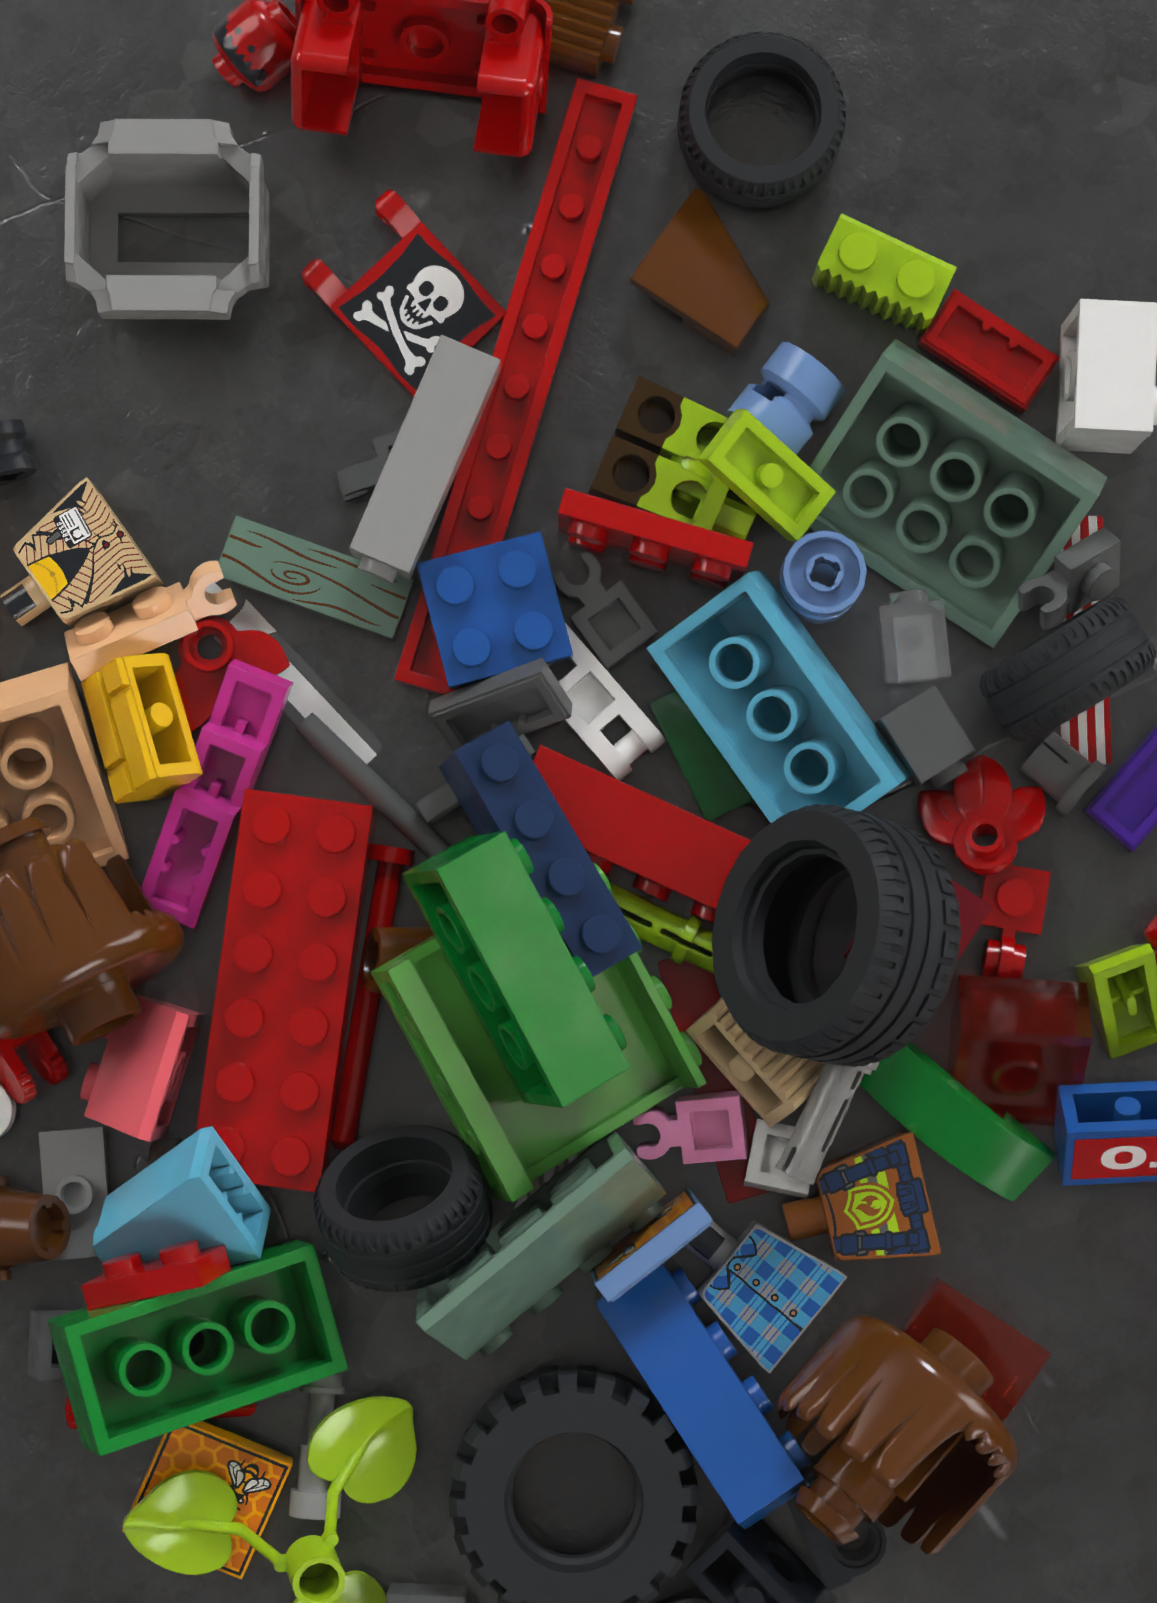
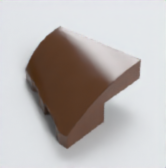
M697 187L668 223L630 278L631 285L682 317L683 325L732 357L736 356L769 307L768 299L727 232L705 192Z

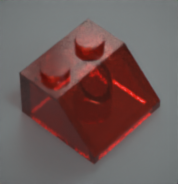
M958 975L950 1022L948 1073L999 1117L1008 1112L1021 1124L1054 1126L1058 1085L1083 1084L1093 1039L1087 983Z

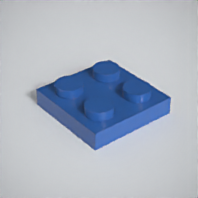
M541 531L417 563L449 689L479 682L542 657L546 664L573 658Z

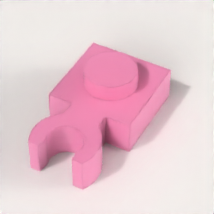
M738 1090L681 1095L677 1097L675 1102L677 1114L670 1115L664 1109L653 1106L633 1119V1125L652 1124L660 1132L659 1140L639 1144L637 1157L642 1159H657L663 1156L670 1147L681 1146L683 1164L747 1159L749 1154L743 1097Z

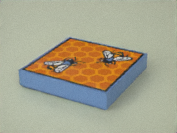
M687 1187L663 1206L661 1212L637 1232L633 1233L631 1231L612 1246L613 1251L590 1271L594 1285L608 1302H614L712 1225L711 1221L713 1219L692 1190Z

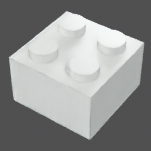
M1080 299L1061 325L1056 443L1067 451L1131 454L1153 432V425H1157V386H1155L1157 361L1156 302Z

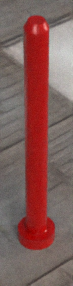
M371 843L369 859L378 860L364 945L369 931L373 927L393 926L403 865H413L415 850ZM362 957L331 1135L333 1148L345 1150L357 1140L381 997L379 993L366 991L363 986Z

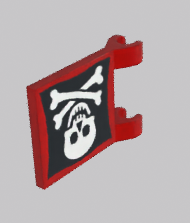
M388 190L376 200L375 213L401 239L348 290L320 259L312 260L302 270L301 275L306 287L337 316L414 398L441 335L473 348L504 318L506 311L419 220L406 202L395 191Z

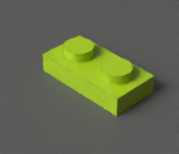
M735 409L698 458L705 467L788 541L800 540L836 493L829 484L747 409Z

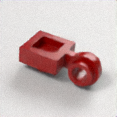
M1008 865L996 874L983 875L979 898L993 907L981 925L999 928L998 940L987 939L985 942L980 968V976L991 978L992 985L1006 987L1008 981L1020 982L1025 965L1026 945L1015 944V932L1041 935L1051 872Z

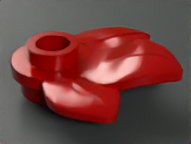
M208 616L196 621L198 630L179 638L178 653L182 664L174 675L191 733L210 719L228 665L234 659L274 675H278L289 668L288 658L276 639L261 630L237 631L230 622L218 616ZM208 637H217L222 643L221 654L212 660L204 659L200 654L202 641Z
M978 755L965 763L968 770L956 777L953 787L954 791L922 790L918 795L917 806L923 829L930 839L953 847L957 859L968 870L980 875H992L1002 871L1014 860L1018 851V842L1040 829L1046 816V801L1041 787L1028 786L1012 790L1009 776L1004 768L994 759L985 755ZM984 835H991L997 838L995 843L990 846H979L974 842L976 838Z

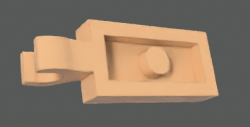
M208 561L199 565L192 572L189 584L184 589L180 582L166 588L158 586L147 589L137 595L132 603L109 613L96 612L78 621L74 628L65 631L64 636L70 662L80 681L87 679L95 672L101 671L102 667L115 658L147 653L197 631L196 621L211 615H222L231 611L237 605L231 587L215 594L205 591L208 585L224 578L219 562Z

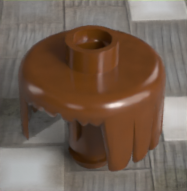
M29 817L0 829V1039L23 1038L61 1025L70 1045L78 1046L94 1041L123 1027L143 1012L133 989L157 975L175 960L183 947L184 934L179 921L172 914L153 908L136 881L127 861L120 854L110 858L106 863L107 872L110 876L109 879L81 839L73 838L61 845H50L47 837L52 833L53 829L38 817Z
M859 1315L849 1318L840 1325L784 1389L777 1401L779 1418L783 1419L789 1414L786 1429L793 1436L799 1435L814 1420L802 1438L801 1443L803 1449L809 1455H816L837 1438L827 1453L812 1469L817 1480L810 1488L803 1485L799 1486L795 1501L797 1509L821 1533L840 1546L859 1539L854 1529L862 1520L873 1524L878 1519L882 1525L888 1528L897 1524L914 1510L902 1528L900 1536L910 1544L919 1543L924 1539L920 1548L925 1554L939 1552L998 1486L1012 1475L1017 1466L1018 1451L1011 1433L997 1414L981 1398L994 1382L991 1372L967 1347L940 1329L934 1328L920 1344L903 1331L876 1317Z

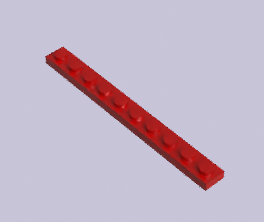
M577 77L493 352V357L501 360L500 374L457 471L431 559L505 540L637 105L638 95ZM422 586L394 680L395 682L435 694L445 695L460 689V687L449 689Z

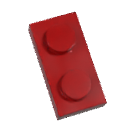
M189 1240L159 1250V1259L143 1262L140 1252H135L107 1260L102 1263L103 1274L81 1285L87 1310L91 1311L203 1287L232 1270L225 1244L199 1249L197 1240Z

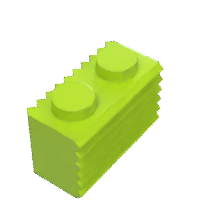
M841 213L817 263L812 282L815 288L824 286L826 294L835 291L837 299L846 296L849 304L858 302L860 310L869 307L871 315L880 312L883 320L892 318L894 326L903 323L905 331L914 328L916 335L919 336L928 329L957 267Z

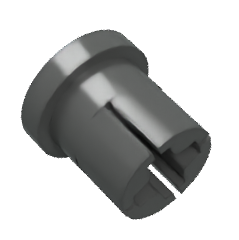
M1053 731L1043 741V744L1041 743L1031 754L1020 770L1058 802L1055 809L1063 816H1066L1093 787L1107 768L1098 760L1093 764L1090 763Z

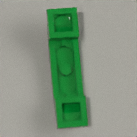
M912 1042L896 1051L887 1059L884 1058L880 1061L876 1071L872 1070L871 1075L864 1074L860 1085L906 1129L913 1132V1135L981 1185L1012 1202L1055 1158L1056 1153L1008 1112L999 1117Z

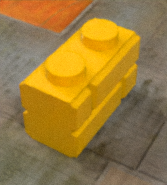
M156 653L118 657L102 667L101 671L95 672L81 683L103 763L107 769L108 780L115 803L165 798L173 794L180 786L190 783L203 774L169 654Z

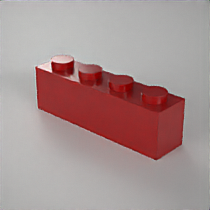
M540 745L533 762L592 862L597 864L607 876L612 866L635 875L636 878L632 887L661 901L667 902L672 892L694 902L690 914L714 925L716 907L725 880L739 854L751 840Z

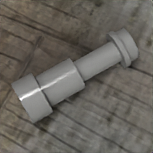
M339 1372L300 1386V1392L309 1393L306 1442L300 1443L297 1487L290 1488L289 1516L325 1520L326 1495L332 1482L321 1479L313 1474L308 1466L307 1451L311 1436L318 1424L334 1411L335 1395L345 1394V1386H342L343 1373ZM342 1491L338 1500L337 1519L340 1518Z

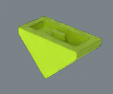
M1149 943L1131 945L1074 967L1110 1059L1157 1043V964L1155 953Z

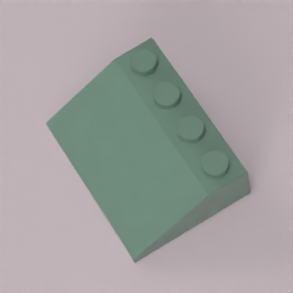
M895 338L881 354L810 465V468L829 484L836 493L809 528L815 532L825 530L840 533L852 540L863 554L865 565L994 649L1020 611L1018 608L1019 588L1026 581L1045 575L1054 562V556L1061 552L1099 497L1108 477Z
M617 1130L612 1131L592 1144L492 1227L481 1250L464 1267L438 1283L418 1289L416 1295V1323L426 1334L465 1360L469 1359L478 1350L484 1357L490 1355L514 1333L509 1324L527 1309L533 1315L539 1314L563 1293L559 1283L575 1269L579 1268L583 1274H586L606 1259L613 1251L608 1242L628 1226L634 1233L652 1221L663 1209L658 1200L667 1194Z

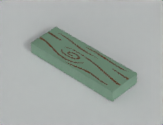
M237 515L219 559L224 575L223 580L392 641L395 640L415 585L414 579L408 580L396 575L393 584L381 581L358 570L357 568L361 561L359 559Z

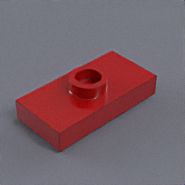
M955 288L918 343V346L1022 414L1060 359V357Z

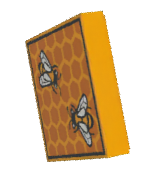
M200 1421L162 1435L130 1511L162 1480L185 1470H203L218 1475L233 1489L237 1499V1512L232 1522L245 1524L261 1537L290 1472L293 1457L207 1422ZM230 1534L232 1541L231 1556L228 1562L217 1570L242 1580L255 1549L241 1537Z

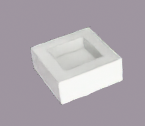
M757 1119L744 1186L807 1198L810 1184L800 1181L775 1167L795 1130L794 1126L777 1123L770 1128L764 1120Z

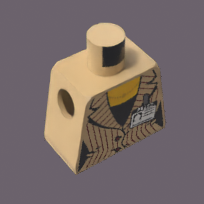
M86 477L14 546V553L29 575L2 593L0 598L21 626H24L52 606L60 619L70 628H74L76 623L82 618L96 612L108 613L133 601L141 592L153 587L163 586L164 583L98 488Z

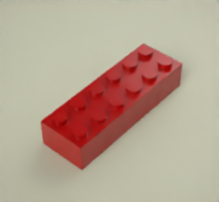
M244 788L196 1132L201 1128L213 1126L253 1184L315 1192L318 1181L329 1164L331 1135L338 1099L371 862L369 855L371 843L374 840L378 811L371 805Z

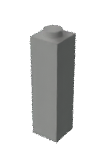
M444 335L440 336L350 544L351 555L361 559L357 568L361 572L393 584L396 575L411 580L500 374V359Z

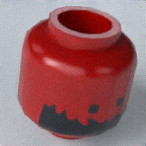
M244 0L213 28L212 36L218 53L212 57V62L222 77L234 88L245 83L257 92L267 91L291 72L290 59L295 41V15L281 0Z

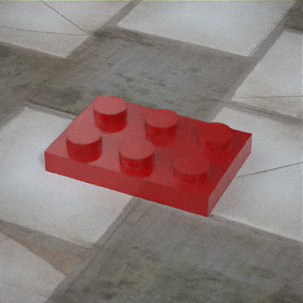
M568 488L564 490L558 510L559 532L569 535L567 541L569 545L598 554H604L606 546L630 552L628 559L630 563L659 572L665 571L667 563L691 570L690 580L716 589L725 590L728 581L735 583L743 577L753 547V542Z

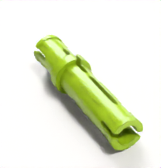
M609 881L612 888V896L617 905L633 913L630 914L620 909L640 939L671 953L670 960L679 965H682L685 960L715 975L712 951L713 932L701 926L702 919L691 915L689 920ZM635 915H638V916H640V917H642V918H644V919L650 921L651 923H649V922H647V921H645V920H643V919H641V918H639V917H637V916H635ZM664 929H666V930H668V931H670V932H672V933H674V934H676V935H673V934H671V933L665 931ZM692 942L695 943V944H697V945H699V946H701V947H703V948H705V949H707V950H709V951H711L712 953H710V952H708V951H706V950H704V949H702V948H700V947H698V946L692 944Z

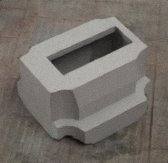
M115 119L100 122L98 135L92 142L91 147L82 153L74 152L68 154L65 171L64 262L66 282L70 287L82 289L94 297L98 314L102 319L230 320L232 308L240 297L250 290L269 287L270 193L264 180V162L261 154H249L238 146L228 122L212 119ZM120 216H249V256L242 263L119 262Z

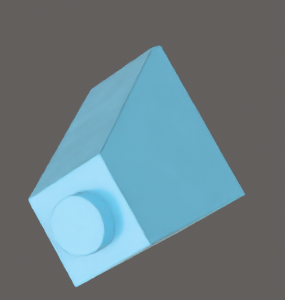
M213 1126L201 1128L106 1196L99 1224L94 1230L92 1247L102 1262L135 1252H140L142 1261L145 1262L159 1259V1250L184 1241L197 1240L199 1249L225 1244L230 1265L260 1260L271 1207Z

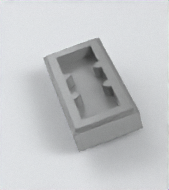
M106 1126L39 1132L43 1194L59 1197L65 1203L71 1221L70 1239L66 1249L59 1257L48 1261L98 1257L92 1247L94 1230L99 1224L105 1198L111 1193Z

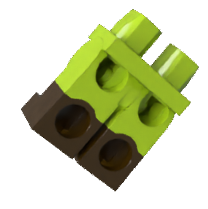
M638 376L588 494L742 540L746 539L757 513L752 508L727 498L726 495L729 487L698 460L699 456L728 418L646 378Z

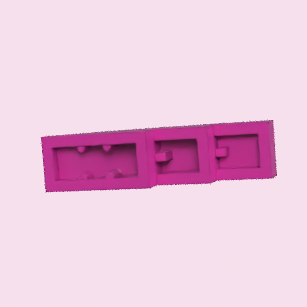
M234 659L228 665L209 722L202 727L195 746L203 774L190 783L180 786L175 791L141 887L155 910L172 914L179 923L193 929L200 920L238 829L244 788L254 789L294 683L237 659Z

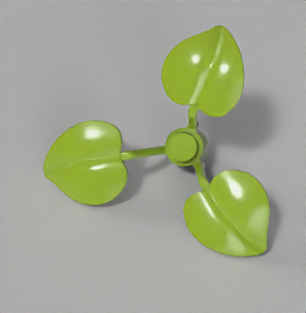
M386 1396L367 1397L352 1401L335 1409L318 1424L308 1444L307 1462L313 1474L321 1479L332 1482L326 1495L324 1532L321 1536L309 1535L296 1540L289 1547L286 1554L279 1553L245 1524L232 1522L237 1512V1499L233 1489L218 1475L203 1470H185L162 1480L125 1516L122 1525L123 1531L133 1547L145 1558L176 1573L200 1575L223 1567L228 1562L232 1552L231 1534L241 1537L273 1563L274 1569L277 1572L287 1573L294 1594L297 1597L293 1603H386L387 1596L375 1578L363 1571L344 1572L334 1548L339 1542L336 1533L338 1500L342 1489L350 1498L361 1503H375L388 1499L402 1489L408 1481L416 1461L417 1446L413 1425V1407L408 1401L401 1398Z

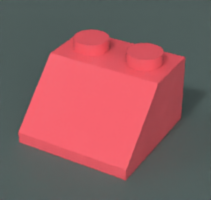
M135 993L143 1012L123 1027L101 1037L108 1040L101 1063L91 1062L81 1087L80 1099L88 1101L84 1114L85 1117L135 1138L151 1142L167 1136L205 1014Z

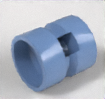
M782 342L760 370L763 382L761 384L749 383L728 409L727 415L730 417L735 409H747L797 455L813 435L810 426L812 420L824 421L846 394V390L837 377L813 356L789 342Z
M823 530L807 534L794 543L785 557L779 570L778 590L801 621L814 624L835 621L849 611L865 586L867 569L864 556L852 540L840 533Z

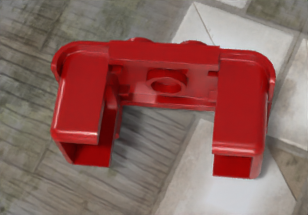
M295 0V41L290 59L292 122L301 130L348 135L361 75V82L481 97L482 104L474 152L524 157L532 149L538 109L539 114H546L553 23L551 7L544 0Z

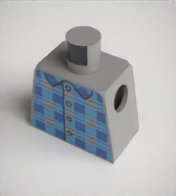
M755 1220L745 1228L737 1240L714 1221H711V1226L684 1246L712 1270L700 1284L697 1291L758 1364L770 1374L847 1279V1276L835 1265L798 1244L790 1242L789 1239Z

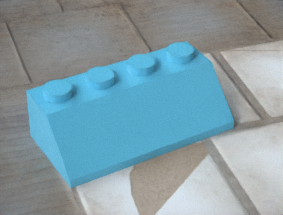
M764 569L745 574L646 648L770 823L790 811L798 810L807 805L811 806L812 804H831L861 812L911 776L794 611L784 600Z

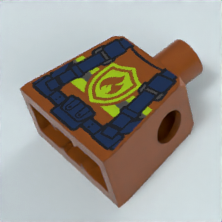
M908 1130L895 1132L822 1163L814 1183L817 1196L781 1204L790 1242L826 1234L831 1255L835 1260L916 1257L941 1254L913 1132Z

